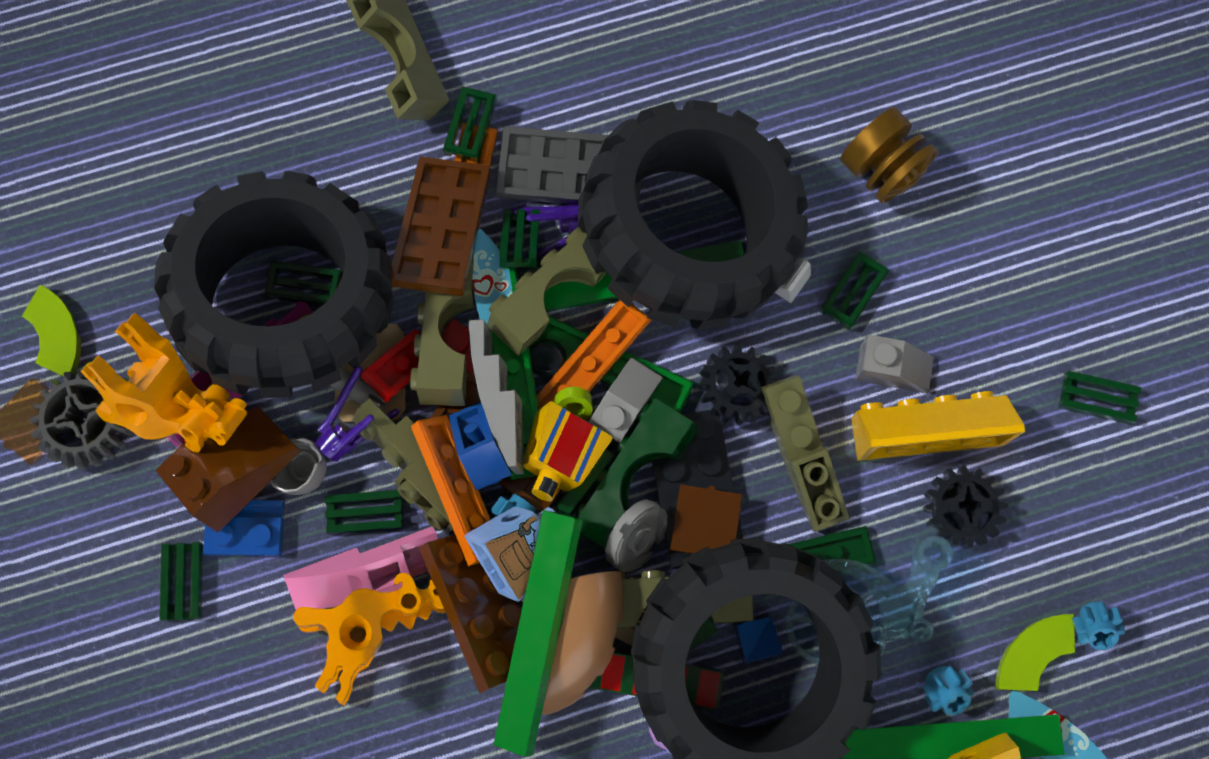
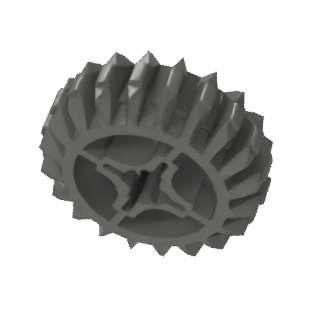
M79 369L77 376L71 372H64L63 383L57 379H50L51 386L53 387L50 392L39 390L40 395L45 399L42 404H32L33 408L39 411V415L31 417L29 420L31 424L38 426L30 434L34 439L41 440L37 447L41 452L48 453L47 457L49 460L55 463L61 461V465L69 469L76 465L77 468L86 470L89 463L96 467L102 466L103 455L110 460L116 459L113 449L116 446L121 449L127 448L125 442L121 439L123 435H133V432L123 426L108 423L99 417L96 412L99 404H90L83 396L85 393H99V391L80 372L82 369ZM86 413L88 415L87 419L83 418L85 422L79 425V421L83 420L81 417ZM104 424H106L104 430H103L102 433L100 434V430H101L102 426H103ZM66 433L69 435L76 434L77 438L82 440L83 446L68 447L63 442L61 435Z

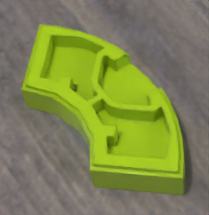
M39 285L22 317L33 324L39 336L40 350L35 363L64 377V372H71L75 375L81 356V337H79L74 315L60 297L46 287Z
M1074 614L1055 615L1040 619L1027 626L1018 634L1011 644L1007 646L1000 659L996 674L995 690L1038 691L1040 676L1048 663L1060 655L1075 653L1074 623L1072 621Z

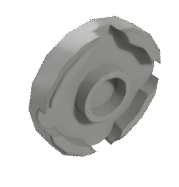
M647 499L635 503L625 511L616 522L607 541L605 551L606 560L615 569L626 573L636 570L652 557L653 552L650 551V548L654 542L659 545L664 538L667 528L666 511L656 502Z

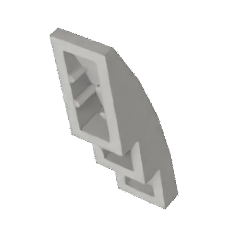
M484 319L470 320L471 358L479 397L487 421L508 467L516 475L524 474L522 464V399L515 390L507 391V365L500 355H492L491 329Z

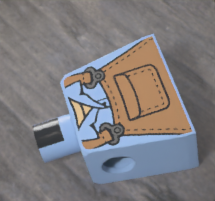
M513 507L470 531L464 537L497 592L519 602L526 593L543 511L536 515L533 511ZM547 507V508L544 509V510H546V511H553V512H555V511H554L552 508H550V507Z

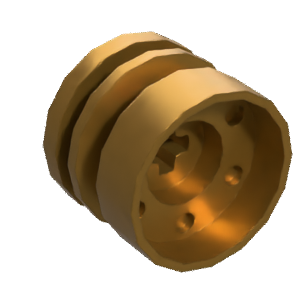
M896 107L889 108L869 123L847 146L840 157V161L857 178L873 170L874 173L865 187L871 192L882 186L875 196L881 204L889 202L897 195L903 194L926 173L927 168L939 153L932 144L920 150L926 141L922 134L909 139L907 142L904 140L912 124Z

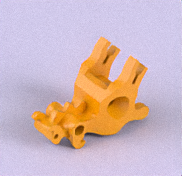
M133 313L126 322L121 323L114 331L134 349L142 361L133 363L129 368L127 375L130 379L128 381L124 380L99 355L91 363H87L80 371L96 387L104 399L96 408L99 417L108 423L123 426L143 439L155 440L179 433L186 441L185 446L189 450L199 453L204 446V441L208 438L215 440L218 445H225L247 415L245 410L247 403L238 398L230 401V394L221 386L213 384L206 391L199 390L189 377L185 365L170 341L159 335L136 313Z
M400 573L396 575L394 584L402 583V587L396 591L379 592L368 588H361L352 591L342 604L333 609L298 608L294 612L293 620L302 632L325 631L329 634V640L326 644V665L315 684V687L318 688L317 690L325 694L329 686L338 680L341 684V689L337 693L336 700L345 706L352 693L353 682L357 675L369 667L383 644L381 627L392 632L399 621L408 630H411L417 617L428 620L432 610L437 613H445L432 580H430L428 588L419 589L408 573Z

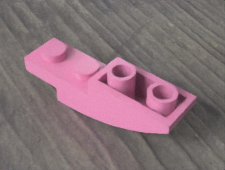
M433 526L363 553H359L356 547L283 575L295 609L297 610L300 607L318 609L337 607L343 603L352 591L361 588H368L379 592L398 590L402 587V583L394 584L396 575L408 573L411 577H415L428 572L419 547L427 542L437 540L438 537Z

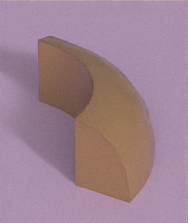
M621 571L594 573L570 579L563 622L558 635L542 715L561 711L578 701L586 694L585 690L592 684L595 678L602 675L608 666L616 648L613 646L617 625L622 623L624 596Z

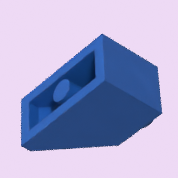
M481 402L449 415L458 457L476 490L487 485L497 484L503 478L512 475L491 432Z

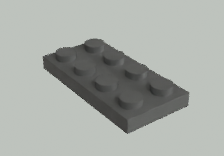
M504 126L496 188L497 198L578 205L579 197L585 185L584 179L594 156L598 155L604 139L608 135ZM641 180L635 184V196L638 209Z

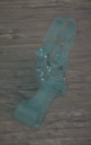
M924 535L914 542L910 577L908 582L902 586L893 584L878 570L858 561L838 558L822 560L835 571L854 576L869 589L860 595L850 587L853 592L860 595L870 616L871 613L867 602L875 598L880 611L881 627L878 641L874 639L873 641L880 645L881 655L887 641L913 638L915 641L922 643L927 642L933 636V626L923 618V612L927 599L937 583L940 570L945 569L953 558L951 545L944 538L935 535ZM931 542H935V548L941 550L939 559L933 557V563H930V558L923 553L926 546L931 548ZM792 599L786 613V629L789 639L801 656L818 665L819 654L816 657L808 653L800 646L794 636L792 620L813 624L808 614L794 612L798 601ZM919 623H923V631L920 634H914V627Z

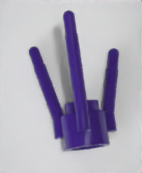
M575 204L549 207H518L512 209L513 214H517L518 209H525V214H529L526 216V219L530 222L558 220L561 233L568 232L570 235L579 227L578 205ZM532 209H539V213L532 214ZM567 237L538 250L537 259L546 256L553 249L558 250L566 246L565 240Z
M360 366L355 367L328 417L318 427L322 436L316 441V445L325 456L335 462H338L346 453L349 454L359 443L365 440L360 433L374 420V416L369 414L352 429L341 422L336 426L333 424L362 372ZM395 408L387 413L386 416L392 420L400 411Z

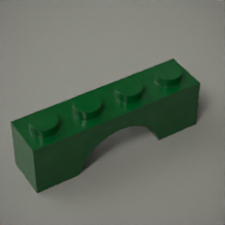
M656 398L651 405L648 403L641 409L636 419L638 425L632 435H627L622 439L616 449V455L618 456L610 468L606 467L600 473L595 483V486L598 488L590 500L586 499L581 503L575 513L576 518L583 519L580 533L604 549L616 522L630 508L629 488L637 471L646 463L658 458L680 459L700 428L693 421Z

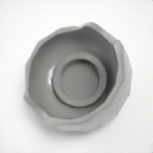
M305 438L290 439L301 452L270 483L274 488L289 495L309 494L317 489L325 478L327 470L325 455L320 451L316 443Z

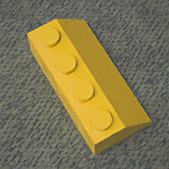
M992 391L977 392L970 395L971 399L957 400L956 395H944L934 398L933 403L920 404V399H906L897 402L898 406L883 407L881 402L867 403L861 405V410H857L851 417L857 461L1005 446L1023 434L1025 427L1007 395L994 396Z

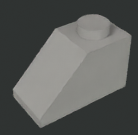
M868 334L860 345L855 381L928 393L934 357L906 341Z
M631 357L608 389L588 423L611 435L614 440L620 443L627 436L639 412L646 405L663 377Z

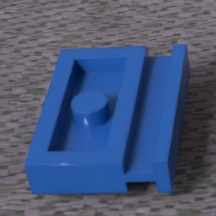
M251 500L219 533L205 525L203 554L206 556L282 557L285 502L282 500Z

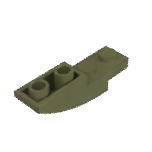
M794 375L761 387L771 416L769 421L777 445L812 530L816 532L850 519L828 450L822 446L800 376Z
M370 399L366 400L358 407L352 420L356 423L355 426L369 414L374 416V420L360 435L366 440H373L382 449V455L385 460L392 466H399L403 470L395 480L400 495L410 504L415 503L425 513L424 517L430 526H433L437 531L442 530L448 535L453 528L412 431L411 425L414 423L406 415L395 425Z

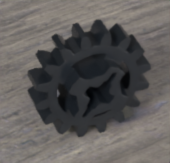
M736 344L730 353L723 346L719 350L718 356L713 353L706 361L708 365H703L699 372L703 379L698 383L697 389L706 390V393L701 398V402H711L713 404L709 412L711 415L718 411L722 412V422L724 423L730 417H735L737 426H741L746 416L751 423H755L760 414L765 416L769 412L761 387L779 380L771 379V376L776 371L775 366L766 368L764 363L767 356L762 355L756 358L754 356V347H751L747 353H743L740 344ZM716 382L720 385V393L717 389ZM740 382L742 386L738 388L735 384Z
M964 465L958 468L957 475L950 468L943 472L944 480L937 476L931 481L936 490L929 489L924 493V496L932 501L930 504L922 507V511L932 513L933 518L929 519L926 525H937L939 528L935 535L937 539L947 535L949 536L948 546L953 547L961 540L963 548L970 549L973 547L974 540L980 547L988 543L986 535L994 538L1000 534L995 525H1003L1007 522V519L1000 515L999 512L1009 506L1008 503L999 502L998 497L1005 491L1003 488L996 490L992 488L991 485L995 481L994 476L986 480L982 479L981 468L975 469L970 475L967 466ZM951 485H955V488L952 489L953 496L942 500L945 491ZM975 487L982 492L984 497L975 490ZM963 501L965 506H971V512L967 513L966 509H959L958 504ZM988 515L985 524L976 531L980 516ZM945 517L955 524V528L948 523Z

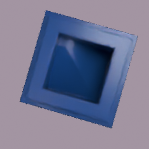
M771 617L734 625L743 664L783 654Z

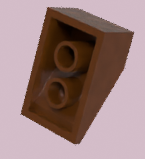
M257 406L247 411L246 417L225 445H218L215 440L208 438L204 441V446L198 453L189 450L185 446V442L155 471L193 517L219 533L301 451L273 420Z

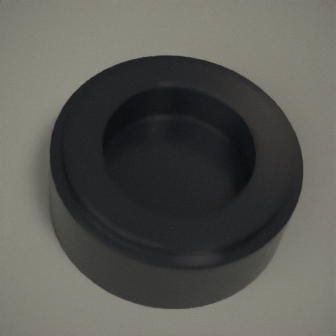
M553 339L539 340L529 351L532 370L542 377H553L567 360L564 347Z

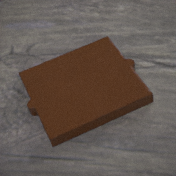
M680 484L670 551L694 554L707 546L710 549L730 544V540L736 539L742 494L715 490L714 486L700 488Z

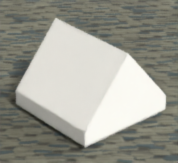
M797 259L794 263V271L775 293L789 303H792L811 276V264L806 260Z

